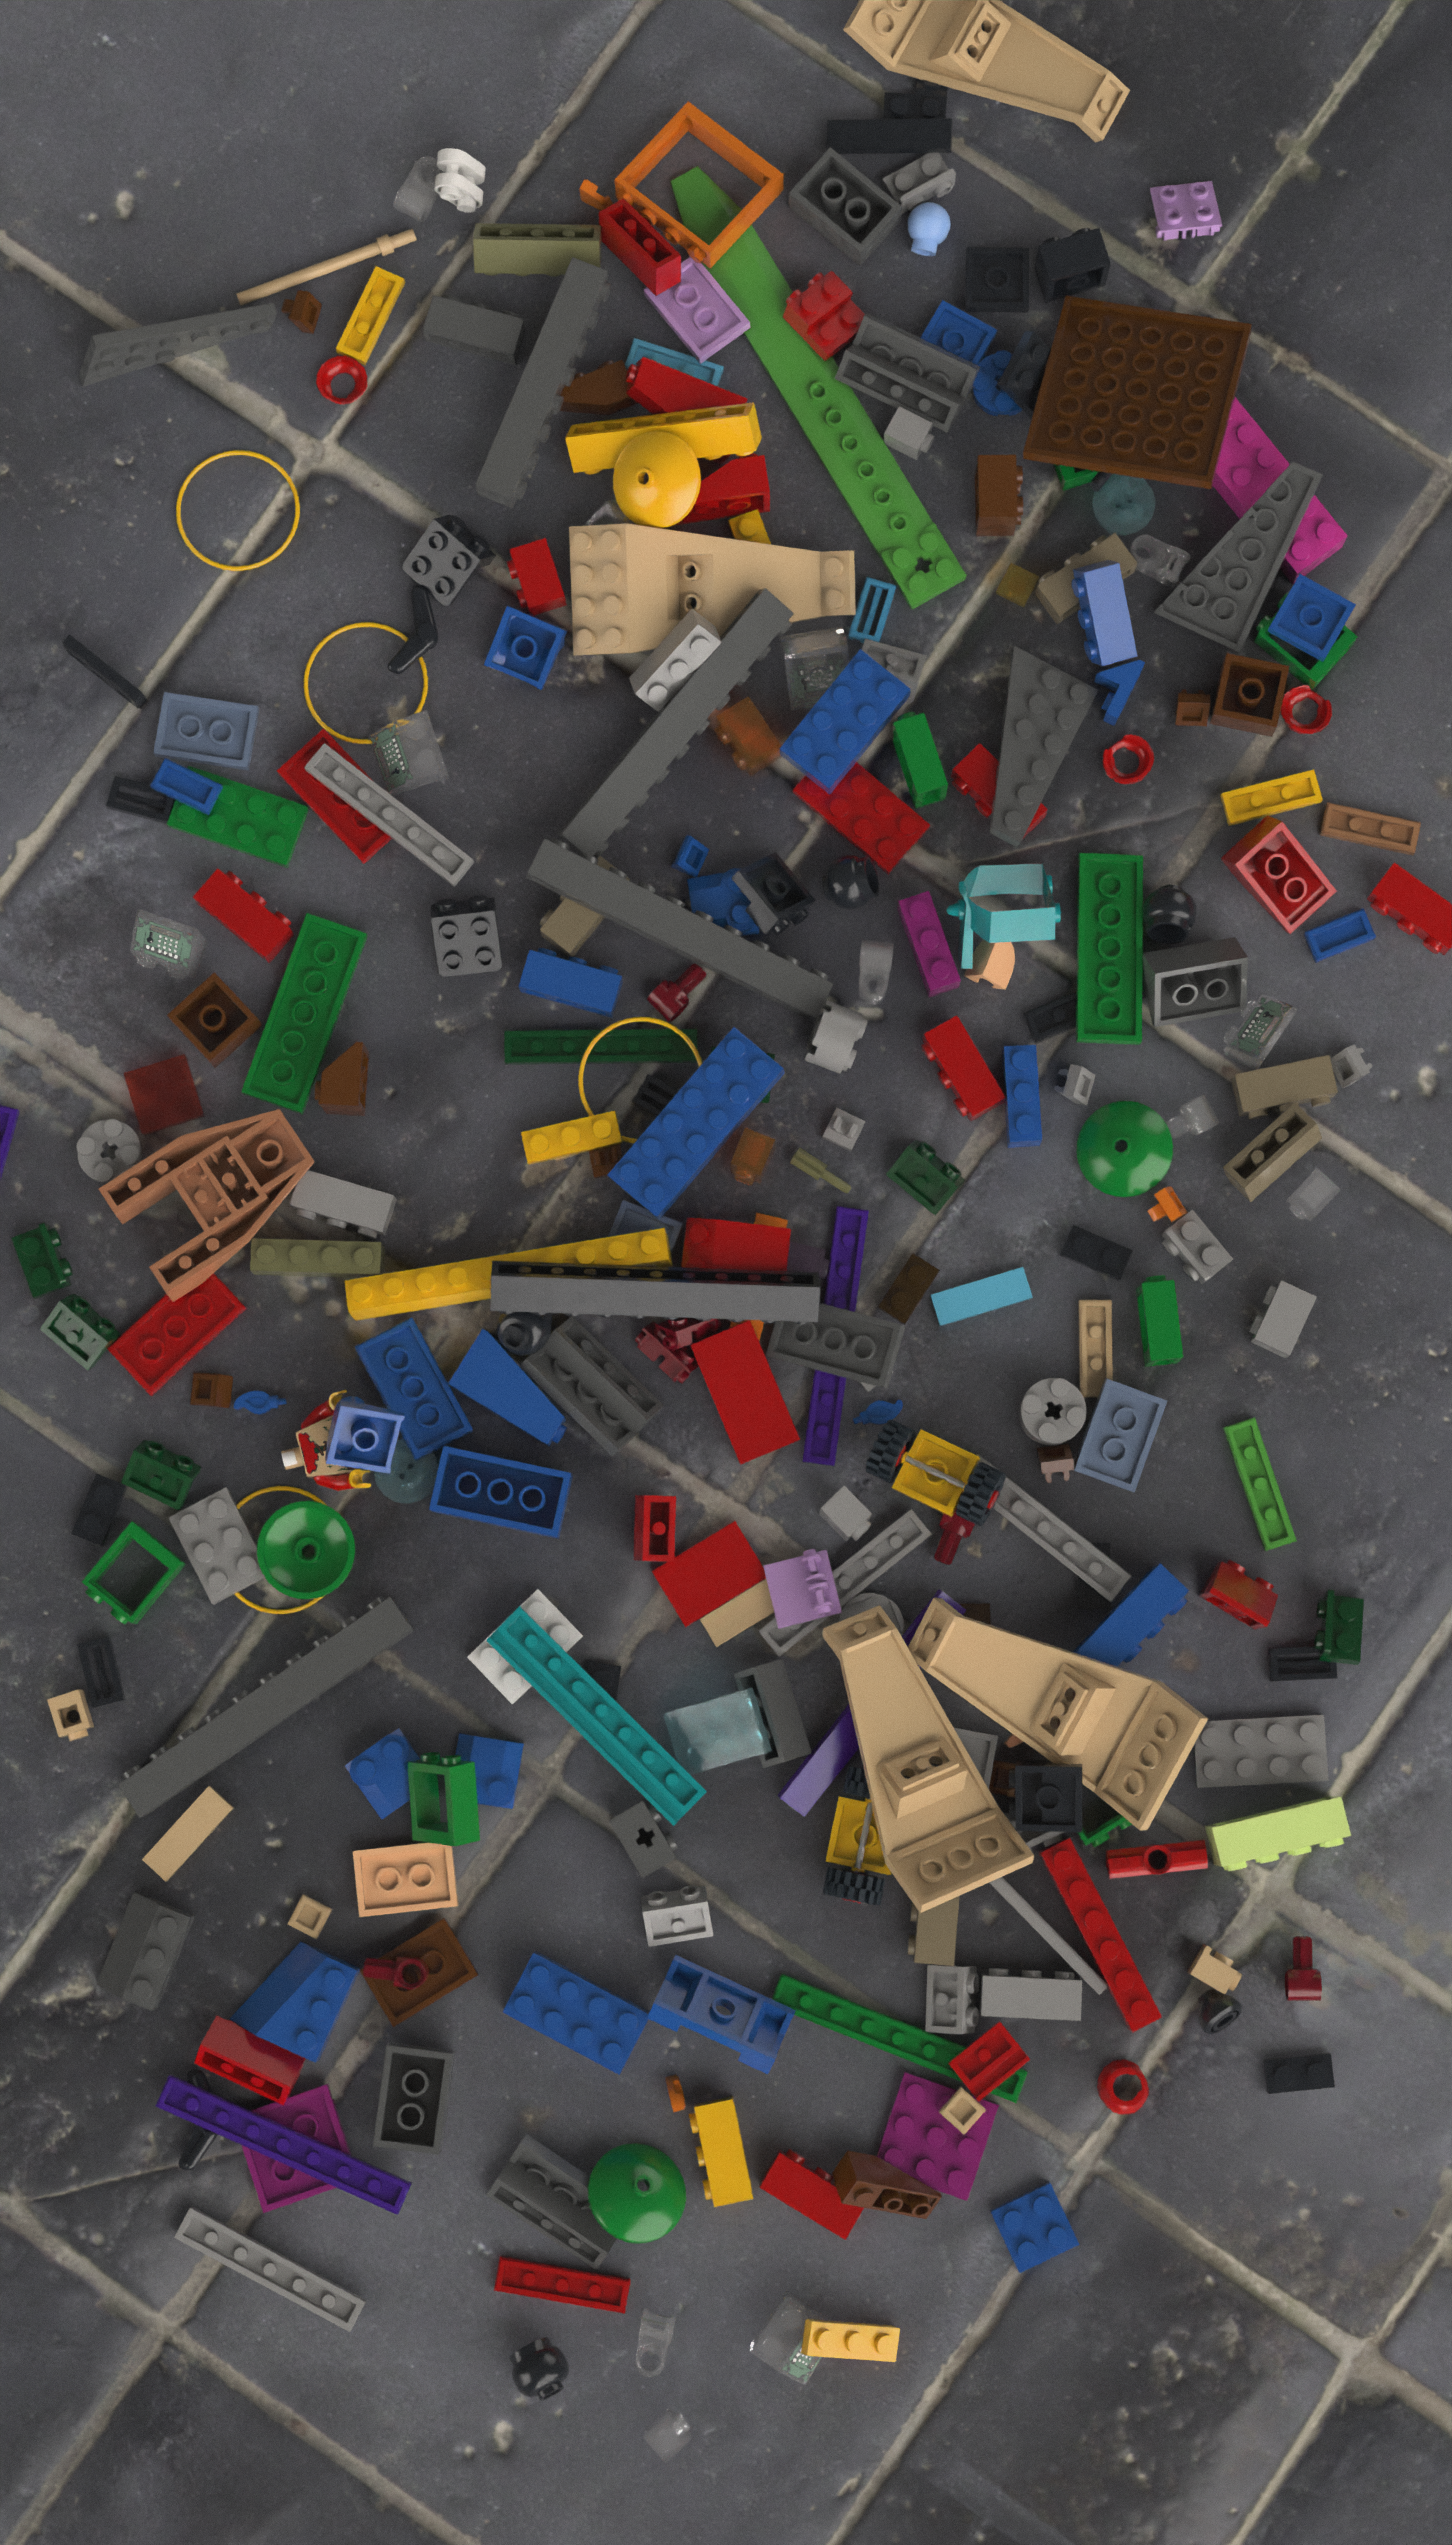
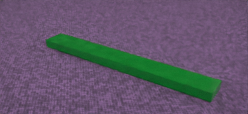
M781 1973L772 2000L796 2010L794 2015L963 2082L948 2062L964 2050L965 2046L933 2033L925 2032L923 2029ZM1021 2068L1018 2069L990 2093L1017 2103L1028 2071Z

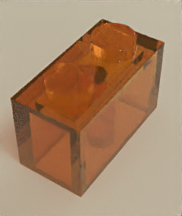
M749 696L716 716L718 727L715 728L717 736L724 745L730 744L735 752L732 754V758L741 771L746 769L750 777L782 757L779 750L781 745Z
M745 1127L730 1163L731 1173L735 1175L734 1179L749 1186H752L753 1182L761 1185L775 1151V1139Z

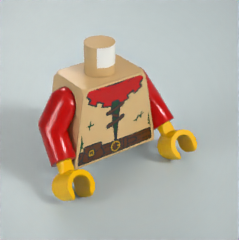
M347 1390L334 1392L327 1401L317 1406L301 1423V1430L296 1432L299 1447L281 1451L285 1469L289 1470L304 1466L308 1478H313L319 1486L336 1491L370 1488L371 1483H363L362 1481L363 1474L369 1473L370 1470L326 1464L327 1438L335 1406L341 1400L342 1395L347 1393Z

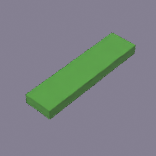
M1255 1417L1223 1427L1264 1552L1297 1541Z

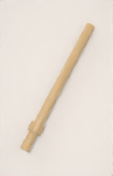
M409 229L390 237L386 234L376 238L377 242L239 292L237 297L240 305L242 306L376 255L382 254V256L394 253L395 248L417 241L414 231Z

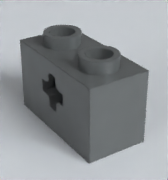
M644 1800L609 1820L642 1878L677 1858L674 1851L679 1849L671 1833L668 1831L663 1834L658 1822L662 1818L657 1809L652 1804L646 1805ZM641 1828H644L646 1832L652 1830L655 1834L651 1839L653 1845L650 1847L646 1843L639 1844L637 1841L641 1836L639 1832Z

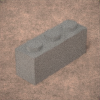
M691 609L629 678L635 695L659 712L722 643L716 627L695 610Z
M308 1170L296 1184L290 1206L297 1210L296 1216L314 1221L316 1216L328 1219L327 1225L345 1230L346 1225L359 1228L358 1234L376 1239L377 1234L386 1236L397 1199L394 1195Z
M844 1485L820 1508L819 1515L847 1542L851 1537L857 1541L870 1528L871 1523L868 1520L872 1513Z
M989 1968V1974H981L979 2011L981 2016L1081 2021L1082 1980L1074 1978L1075 1972L1055 1971V1977H1041L1042 1971L1022 1970V1976L1008 1975L1009 1969Z

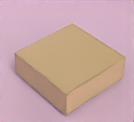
M302 1894L287 1924L318 1939L333 1909Z
M960 2086L939 2110V2113L965 2135L986 2109Z

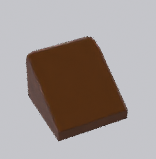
M193 1373L190 1405L230 1408L233 1377L217 1373Z
M994 1760L989 1785L991 1793L1015 1797V1788H1009V1769L1015 1768L1016 1764Z

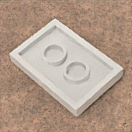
M539 1589L520 1605L566 1652L583 1637ZM492 1632L467 1658L511 1704H514L532 1685L486 1641L494 1633Z

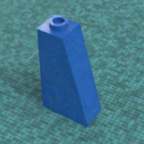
M482 1328L448 1384L549 1447L552 1442L558 1444L567 1430V1427L563 1425L566 1421L565 1417L492 1335Z

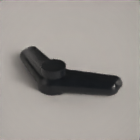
M414 586L411 589L414 632L388 663V670L395 674H402L428 650L434 648L438 642L439 635L429 594L425 588L420 586Z
M192 2069L187 2073L189 2083L213 2093L202 2070ZM197 2125L178 2162L179 2167L183 2170L195 2169L218 2134Z

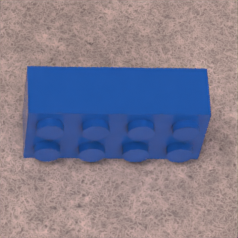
M860 649L779 748L780 755L828 794H831L910 697V688Z
M443 1446L429 1510L439 1514L559 1539L573 1475L565 1471Z
M1161 1563L1153 1566L1072 1652L1116 1667L1122 1661L1125 1663L1132 1661L1143 1649L1139 1643L1145 1637L1148 1640L1152 1639L1165 1626L1161 1620L1167 1614L1170 1616L1175 1615L1188 1602L1184 1596L1189 1590Z
M534 1951L502 2012L620 2075L648 2021L647 2017L650 2011L549 1957Z

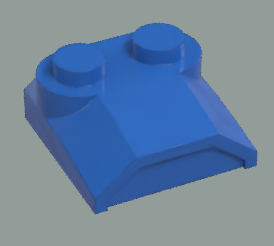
M507 606L484 666L504 672L543 690L558 652L564 646L567 630L528 612Z
M733 868L724 873L687 879L692 913L695 914L697 910L704 912L714 919L712 923L722 928L725 925L736 928L742 932V936L759 934V927L745 911L751 904V901L732 880V877L740 868Z
M355 1396L339 1400L335 1406L327 1438L326 1464L390 1474L391 1462L405 1414L367 1405L362 1399Z
M398 1728L347 1763L345 1767L350 1773L352 1780L359 1786L374 1810L383 1820L410 1800L407 1762L418 1760L420 1757L401 1729Z
M459 1733L455 1755H461V1760L475 1762L478 1804L509 1809L514 1808L524 1747L523 1743Z

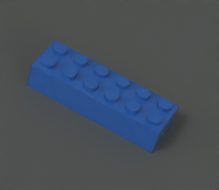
M733 1027L609 1172L608 1177L660 1220L785 1074L784 1068Z

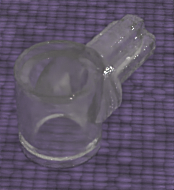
M1205 1094L1179 1107L1180 1114L1166 1121L1172 1139L1189 1131L1191 1135L1196 1136L1220 1123Z

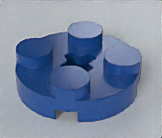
M1005 350L987 356L978 364L980 369L972 386V394L976 404L984 412L993 416H998L999 414H1009V416H1012L1022 411L1003 389L1000 391L996 389L998 384L996 380L1002 377L1013 355Z

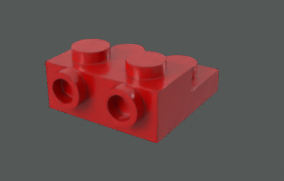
M830 271L825 276L821 272L816 274L809 281V288L803 293L799 289L792 292L786 299L785 303L787 306L783 314V318L824 361H827L856 338L865 315L851 300L853 292L833 271Z

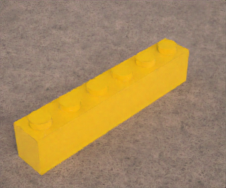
M754 402L574 424L565 437L573 473L584 472L585 474H595L602 471V469L615 468L617 459L625 446L637 436L652 431L668 432L680 437L691 447L696 458L705 457L706 460H715L728 454H736V456L750 455L757 450L762 439Z

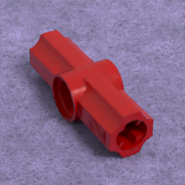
M1205 1840L1105 1850L1109 1879L1151 1874L1161 1875L1170 1872L1208 1868ZM1154 1850L1162 1851L1165 1856L1163 1866L1157 1869L1152 1868L1148 1862V1856Z

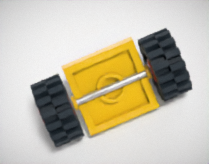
M892 1419L888 1420L887 1424L883 1426L882 1432H879L878 1439L874 1442V1447L869 1453V1459L866 1462L867 1466L865 1468L866 1472L888 1483H892L895 1480L892 1486L893 1490L952 1517L957 1507V1516L982 1526L996 1505L995 1502L999 1498L1000 1491L1004 1486L1006 1473L983 1462L978 1464L979 1456L920 1429L915 1441H913L915 1430Z
M848 1766L843 1792L868 1797L869 1799L865 1798L864 1802L841 1796L838 1797L826 1862L849 1866L852 1871L828 1867L822 1893L847 1901L881 1906L886 1879L862 1873L865 1870L886 1875H892V1873L885 1864L864 1769Z

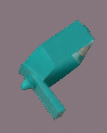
M1043 864L980 865L973 869L964 881L959 882V891L962 899H958L957 903L949 905L946 909L949 915L956 916L960 920L958 957L960 966L964 969H973V931L989 943L1055 940V923L1061 920L1060 904L1054 903L1052 897V876L1046 875ZM996 894L1043 895L1046 908L990 912L973 903L969 897Z

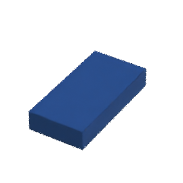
M164 758L150 785L152 789L208 816L223 789L221 784Z
M1364 908L1305 931L1303 934L1315 963L1376 938Z

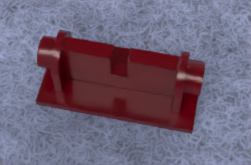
M679 1317L675 1320H665L655 1324V1326L665 1331L666 1337L663 1338L665 1348L675 1351L692 1344L691 1332H693V1340L697 1342L717 1334L718 1330L721 1329V1322L719 1319L700 1321L695 1318Z
M653 1321L642 1329L643 1331L635 1338L634 1341L638 1343L637 1348L653 1362L662 1354L665 1359L658 1367L674 1382L678 1380L683 1384L690 1376V1373L699 1367L694 1353L687 1347H682L675 1351L666 1349L663 1344V1338L666 1337L665 1331L656 1328V1323Z

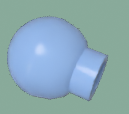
M925 202L919 204L911 211L908 217V232L913 239L912 252L924 256H935L938 244H941L946 239L951 222L947 211L941 205Z

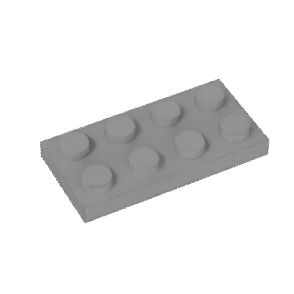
M1324 1715L1207 1721L1193 1746L1196 1788L1329 1781Z

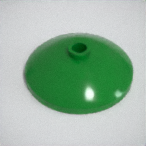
M1117 1101L1099 1108L1085 1121L1078 1136L1076 1152L1078 1164L1083 1175L1095 1188L1111 1196L1126 1198L1144 1194L1161 1182L1170 1168L1174 1147L1170 1129L1156 1111L1138 1102ZM1120 1141L1127 1142V1149L1124 1152H1118L1116 1149L1117 1143Z
M300 1501L288 1504L277 1510L266 1521L260 1532L257 1543L259 1567L266 1580L284 1595L297 1599L323 1597L336 1590L351 1572L355 1560V1540L352 1530L347 1521L337 1511L325 1504L314 1501ZM307 1545L314 1547L315 1552L311 1557H305L303 1554V1549Z
M631 2143L611 2149L596 2163L588 2181V2202L595 2219L606 2232L625 2242L642 2244L664 2237L676 2226L684 2212L686 2187L679 2168L669 2156L649 2145ZM637 2182L645 2183L647 2191H641L637 2186Z

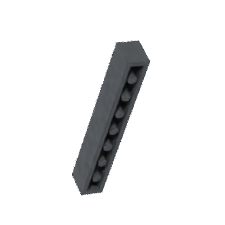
M572 257L475 485L478 495L513 508L516 499L521 500L527 488L525 478L528 471L533 472L539 460V453L536 452L540 443H546L552 427L549 425L552 415H558L562 407L564 397L560 395L564 385L568 387L571 385L576 371L573 368L577 357H583L588 341L585 340L589 329H595L600 315L597 309L600 302H606L610 294L612 284L609 283L607 270Z

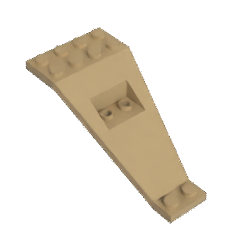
M859 0L843 28L850 37L889 71L1074 122L1094 142L1104 139L1130 92L1108 69L1000 0Z
M627 523L569 527L573 655L629 654L655 650L686 614L693 609L691 607L693 598L697 601V605L693 610L716 627L719 637L754 595L764 588L794 613L789 619L791 623L826 616L856 615L854 551L851 550L820 552ZM692 566H694L696 569V573L693 577L690 574V569Z
M933 1598L908 1646L916 1663L921 1668L1052 1763L1083 1764V1785L1103 1799L1139 1830H1148L1208 1720L1206 1716L1162 1681L965 1617L942 1598ZM1073 1691H1075V1698H1074V1699H1073V1697H1072ZM1058 1719H1060V1722H1061V1724H1060L1059 1727H1058V1723H1057V1722H1058Z
M880 1605L825 1627L822 1637L840 1660L885 1864L918 1911L922 1913L1033 1863L1034 1854L997 1805L901 1634Z

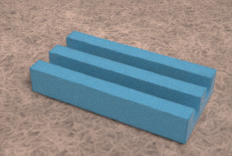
M866 577L848 639H857L861 643H864L865 639L880 642L897 585ZM874 586L876 591L863 633L857 631L870 587ZM884 589L888 591L875 635L871 636L869 635Z

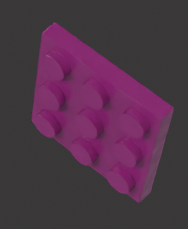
M904 2071L876 2156L934 2190L968 2201L999 2104L985 2099L978 2101L986 2111L963 2135L939 2113V2110L957 2089Z
M329 2084L290 2096L284 2106L273 2102L252 2110L351 2155ZM241 2145L263 2213L336 2188Z

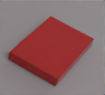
M736 1521L674 1558V1562H666L652 1571L685 1628L766 1579L764 1567Z

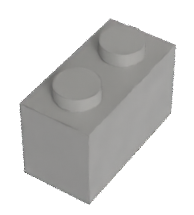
M1282 1280L1276 1287L1270 1285L1263 1300V1303L1267 1305L1263 1316L1256 1315L1249 1332L1254 1334L1251 1342L1284 1358L1289 1357L1317 1297Z

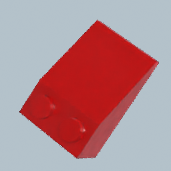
M756 453L739 456L738 459L731 460L703 479L693 508L676 525L736 517L757 509L759 513L770 512V488L765 456H757Z
M1268 815L1220 858L1241 885L1288 934L1296 930L1337 892L1283 821Z
M687 1218L681 1267L787 1271L791 1229L718 1219Z
M1228 1560L1227 1563L1223 1561L1218 1562L1201 1590L1199 1597L1254 1630L1267 1627L1271 1621L1278 1594L1272 1591L1274 1586L1260 1577H1256L1254 1581L1244 1575L1246 1569L1232 1560Z

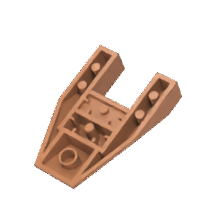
M277 1109L182 1135L100 1187L99 1191L122 1225L176 1190L179 1192L204 1232L149 1266L166 1294L174 1302L202 1284L254 1237L314 1164V1160L281 1110Z

